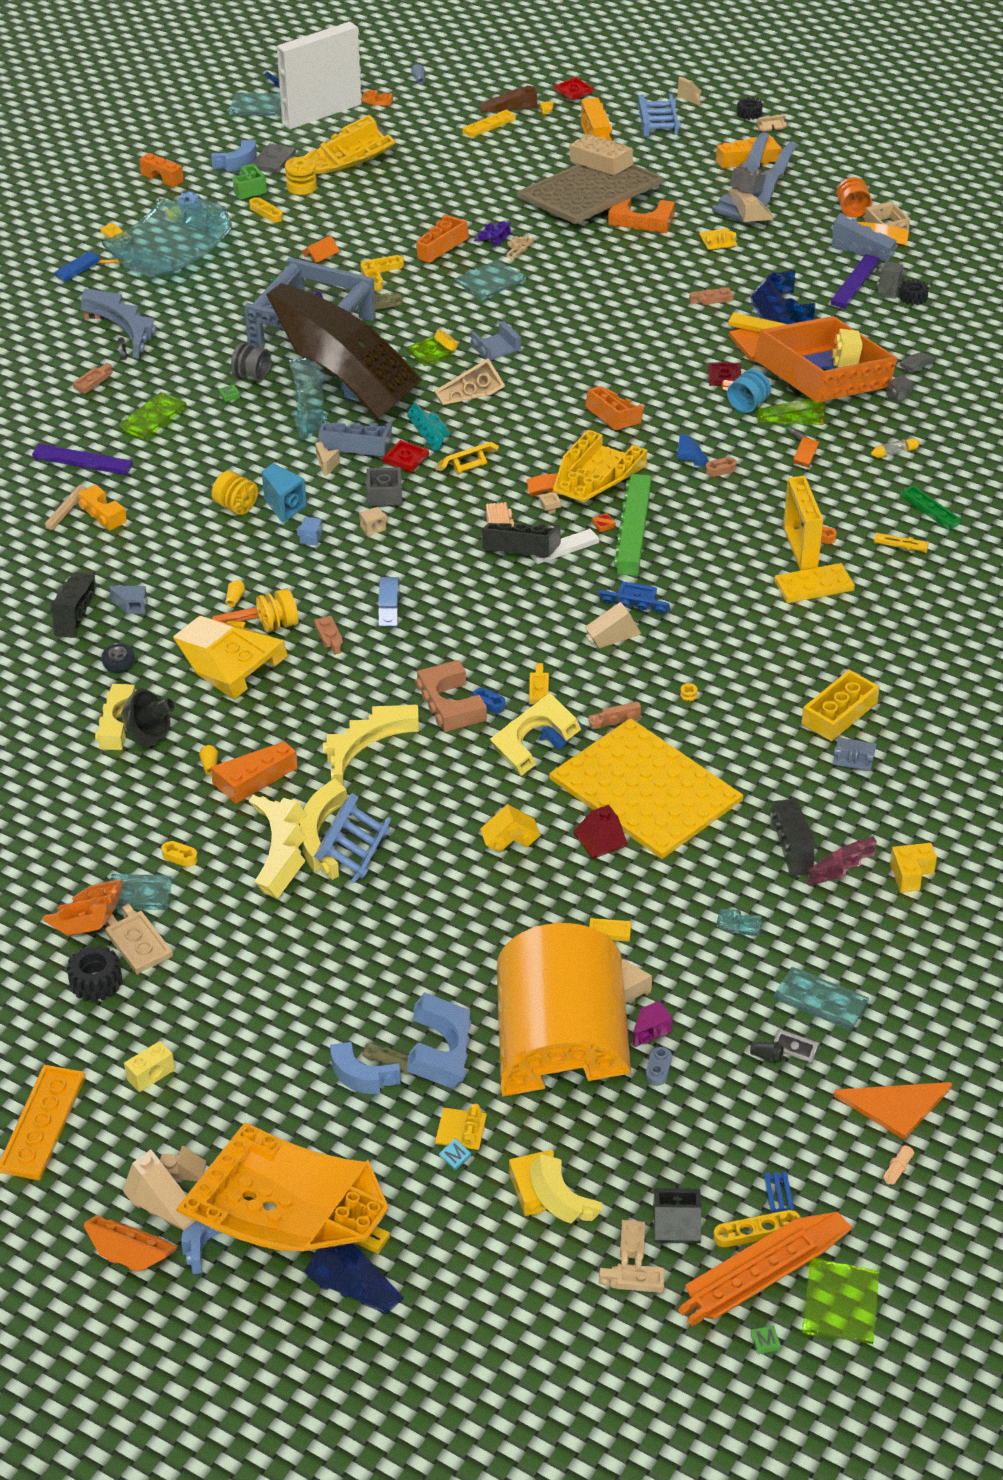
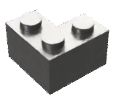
M739 166V168L733 169L730 186L739 188V191L760 193L763 191L766 174L761 173L762 171L758 169L748 170L746 166Z
M885 261L883 266H880L878 271L880 280H878L876 287L879 289V296L892 299L897 298L900 293L901 284L905 281L906 270L903 269V264Z

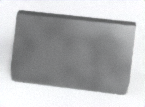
M778 1029L774 1042H779V1044L784 1046L783 1054L809 1063H813L820 1048L818 1042Z

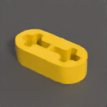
M439 329L436 331L434 338L449 350L456 351L459 343L446 332Z
M168 841L161 847L162 856L167 861L185 867H191L198 861L197 851L192 847L174 841Z

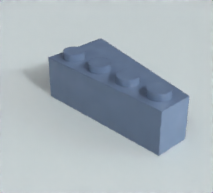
M843 213L838 215L834 221L831 248L865 256V254L880 258L881 261L891 260L895 254L897 240L881 232L877 233L871 227L863 226L857 223V220L845 217Z
M322 423L319 429V442H322L324 448H327L328 451L338 449L342 453L350 452L359 455L366 454L381 457L386 454L392 441V423H386V426H378V423H371V426H361L360 423H354L346 426L345 423Z

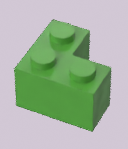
M254 163L242 166L241 175L232 177L234 194L239 200L267 193L266 177Z

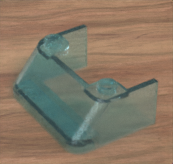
M308 358L289 360V364L295 381L297 411L293 412V417L300 440H306L319 431L322 423H327L326 413L323 410L322 394L324 374L320 372L316 362Z

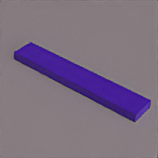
M865 254L832 298L831 305L845 309L879 264L880 258Z
M38 444L32 453L34 459L127 475L133 466L132 460Z

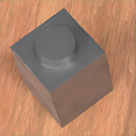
M900 375L888 381L886 395L898 403L912 396L914 382Z

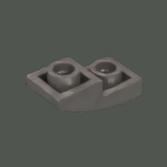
M923 352L916 353L904 359L899 366L905 368V371L909 373H914L915 371H921L922 367L926 366V364H933L934 357Z

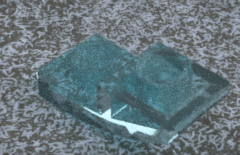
M720 909L716 925L729 932L759 936L763 920L762 916L741 915L740 909Z

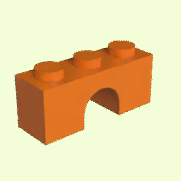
M147 153L139 159L141 175L152 179L161 174L163 184L173 188L184 182L181 165L152 153Z

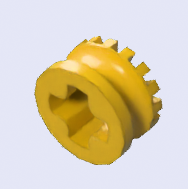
M690 683L682 685L681 699L684 701L689 700V702L691 700L694 701L697 698V687Z

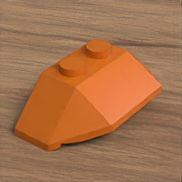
M96 1215L84 1223V1228L99 1255L107 1258L112 1263L128 1266L132 1271H142L166 1258L177 1249V1246L165 1239L117 1221L103 1219L101 1216Z

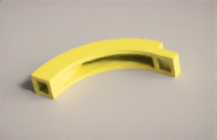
M336 779L325 784L310 798L304 808L306 815L300 822L301 832L306 837L301 843L306 861L314 872L321 869L332 880L339 877L338 862L330 855L329 857L325 855L321 861L316 859L314 855L321 844L318 835L322 824L347 799L346 789Z

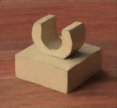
M556 492L539 495V502L545 511L548 510V514L555 513V508L561 507V500Z

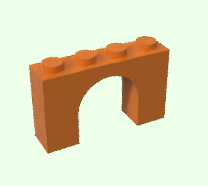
M631 198L610 208L608 225L667 233L675 215V202L660 200L655 211L640 214L631 211Z

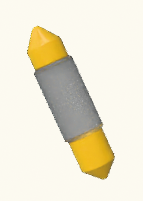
M916 438L882 444L875 447L871 455L876 458H885L907 453L908 451L916 450L920 442Z

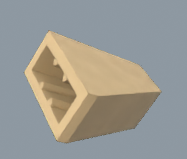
M621 602L585 626L588 632L586 637L591 644L596 643L599 648L641 634L630 613Z

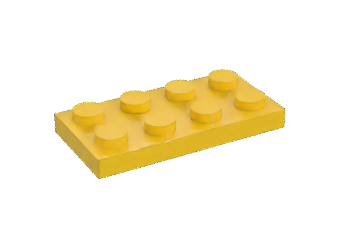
M842 563L776 575L774 579L786 603L854 591L855 587Z

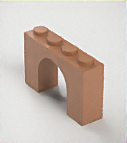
M459 660L417 671L416 687L418 690H421L424 702H428L431 714L434 713L437 725L441 726L444 732L487 721V707L480 695L455 701L447 700L440 696L444 691L466 685V671Z

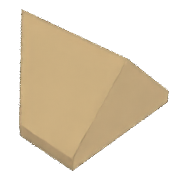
M679 77L678 97L700 105L702 91L692 81Z

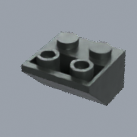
M654 1188V1243H701L700 1189Z

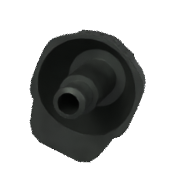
M139 688L128 697L122 709L121 717L130 736L141 746L149 747L165 737L171 723L168 713L175 710V704L171 698L167 697L161 701L153 692Z

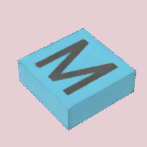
M456 1138L439 1153L440 1157L455 1171L471 1157V1153Z

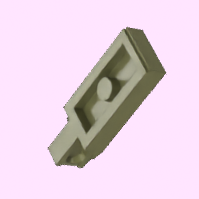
M388 293L375 295V310L393 306L397 307L403 304L401 293L389 295Z
M372 1043L365 1044L363 1057L370 1061L377 1059L382 1061L383 1065L399 1063L402 1073L413 1075V1073L407 1072L408 1055L387 1047L382 1048Z

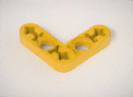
M394 255L363 261L361 263V272L363 276L374 278V291H379L383 288V279L380 272L403 268L404 257Z

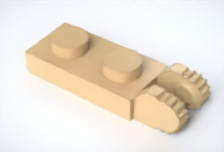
M622 1220L621 1267L627 1266L628 1258H635L636 1268H641L644 1255L645 1222Z

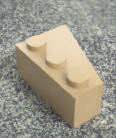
M622 959L625 1003L628 1002L630 1004L642 994L648 995L651 993L652 975Z

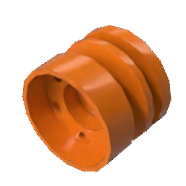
M850 177L839 184L836 195L843 213L852 218L865 215L866 207L872 206V198L866 183L861 178Z

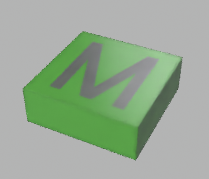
M235 385L219 388V394L225 402L240 398V393Z
M774 1326L751 1330V1337L757 1354L780 1350L781 1345Z

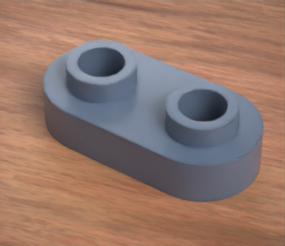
M657 1047L651 1051L646 1069V1080L649 1084L661 1086L666 1083L672 1062V1054L669 1049Z

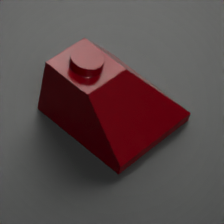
M609 804L592 810L573 831L575 837L592 859L627 847L628 844L619 817Z

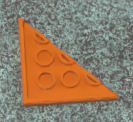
M952 1083L837 1089L834 1091V1097L905 1140L952 1089Z

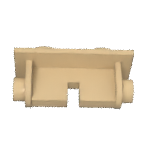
M786 114L758 118L756 128L761 132L772 131V126L774 130L784 129L787 127V123L784 122Z

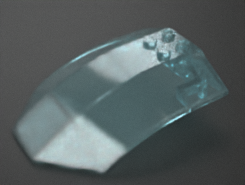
M159 198V202L138 223L126 231L103 241L102 245L124 267L131 269L133 272L145 274L147 277H154L178 271L204 257L225 237L232 227V222L225 206L202 198H195V201H186V198H174V201Z

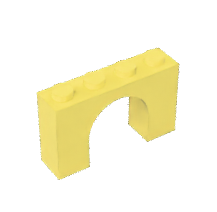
M551 693L541 698L535 705L527 709L522 715L511 721L509 725L490 738L495 750L520 776L536 765L531 753L522 745L524 736L531 729L539 726L551 727L566 741L581 730L577 719Z

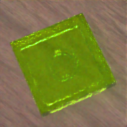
M434 336L407 347V352L424 366L452 356V351L443 346Z

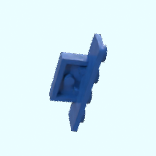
M622 581L619 593L599 590L598 593L600 600L608 604L621 602L624 607L635 606L641 610L651 609L657 613H670V604L668 602L655 600L657 587Z

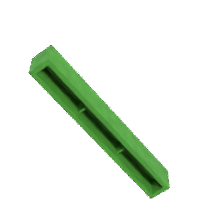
M631 474L630 481L626 482L624 501L627 502H623L618 545L616 546L614 567H617V574L639 575L651 490V475Z

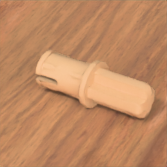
M902 1146L897 1156L891 1159L890 1167L883 1176V1179L886 1181L885 1183L894 1185L900 1175L907 1170V1164L914 1156L912 1148Z

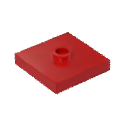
M577 77L554 86L555 91L571 101L594 92L592 86Z
M399 440L382 457L383 463L401 467L403 470L412 472L429 455V450Z

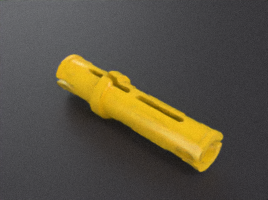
M876 532L874 539L875 544L927 553L929 545L928 541L914 540L913 537L903 538Z

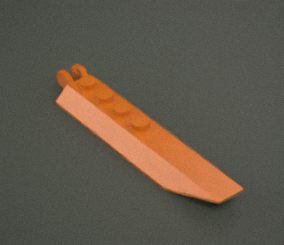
M838 1212L796 1218L686 1284L685 1287L691 1299L683 1303L678 1311L682 1316H685L687 1313L692 1312L695 1307L699 1309L687 1320L691 1326L700 1323L705 1317L716 1319L827 1251L852 1229V1226Z

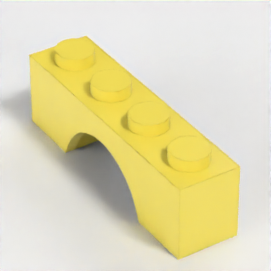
M112 684L111 690L107 692V704L103 705V717L99 719L100 728L96 730L95 739L99 742L100 749L123 750L126 739L124 723L117 721V718L121 716L128 697L135 692V685Z

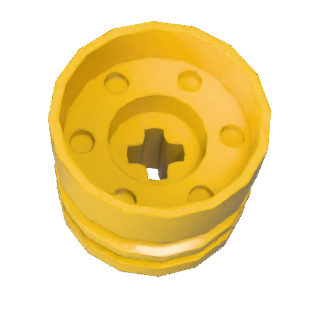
M295 157L286 161L287 190L297 195H305L315 191L317 188L315 161L308 157Z
M232 470L223 472L216 479L212 488L213 501L237 515L247 513L255 504L258 496L257 485Z
M288 588L275 591L274 599L270 593L265 594V597L263 595L256 597L258 617L267 633L272 632L273 628L279 630L280 621L285 628L298 624L297 607L293 595Z

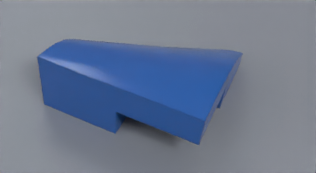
M680 433L677 459L694 460V466H706L709 460L697 442L690 436Z

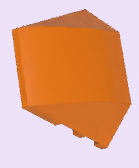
M122 879L90 885L72 897V903L57 907V913L43 916V921L67 936L100 930L112 915L119 901L123 888Z

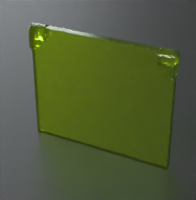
M818 1258L809 1261L802 1333L873 1344L879 1270L833 1263Z

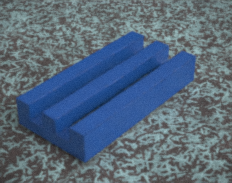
M787 1171L782 1172L780 1175H778V1172H773V1175L764 1173L770 1214L786 1210L794 1211ZM771 1181L775 1183L779 1204L778 1209L775 1208ZM780 1181L783 1182L787 1208L784 1207Z

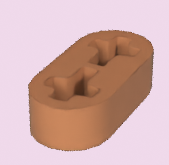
M732 457L709 461L706 463L705 472L711 477L733 473L736 471L737 461Z

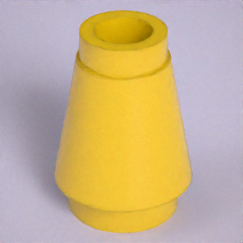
M233 580L228 584L225 601L227 606L235 607L245 593L243 582Z
M207 745L201 748L199 757L205 773L211 775V767L217 765L218 751L214 746Z

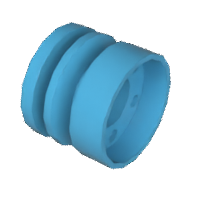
M756 369L745 371L727 389L729 402L735 409L743 413L753 411L771 393L769 380L762 372Z

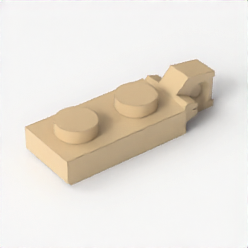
M618 1264V1266L612 1267V1269L600 1268L599 1284L608 1285L616 1289L663 1293L665 1268L650 1266L636 1268V1265L628 1264L626 1267H621V1264Z

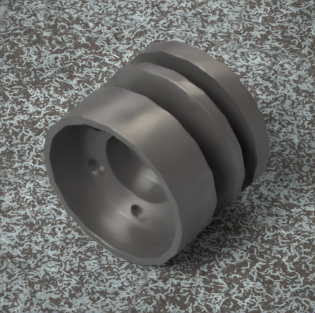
M243 342L237 345L231 358V372L233 375L262 382L269 373L271 353L268 349L258 346L254 347Z

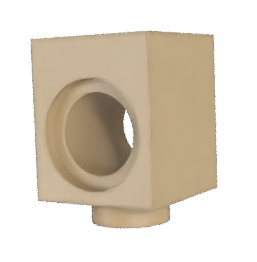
M379 507L359 512L360 527L367 536L386 530L388 519L385 512H382Z

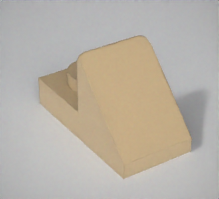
M322 442L315 443L316 457L323 475L327 476L340 463L339 450L328 451L327 448H324Z
M185 1146L181 1147L179 1155L161 1154L160 1158L161 1163L174 1179L198 1181L204 1174L206 1161Z

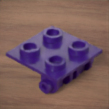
M512 221L487 224L485 229L479 232L473 241L491 239L493 246H499L511 233L509 225Z

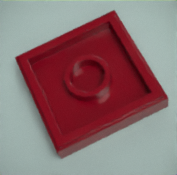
M708 362L709 386H722L724 380L735 381L741 376V363Z

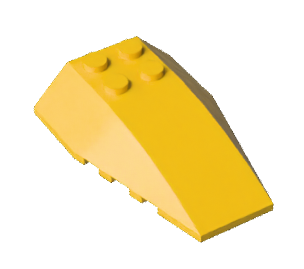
M367 115L341 129V133L332 135L331 140L327 143H321L320 148H314L303 157H308L315 161L316 174L330 173L356 166L387 152L394 147L395 140L389 134L383 136L378 131L376 121L370 115Z

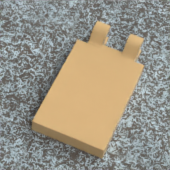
M130 904L121 907L124 911L122 913L123 920L117 922L112 914L105 923L106 935L136 975L173 957L172 950L142 911L135 913Z

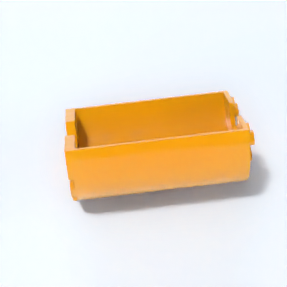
M560 922L532 927L511 939L504 946L497 960L502 1096L545 1089L543 1075L584 1068L588 1081L631 1074L622 957L617 945L607 935L596 929L579 924Z

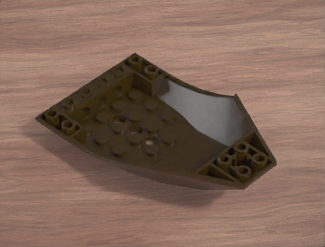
M284 283L279 284L266 294L296 354L316 362L340 379L377 419L422 380L401 355L375 330L347 310L316 294ZM360 341L364 344V347L359 344Z

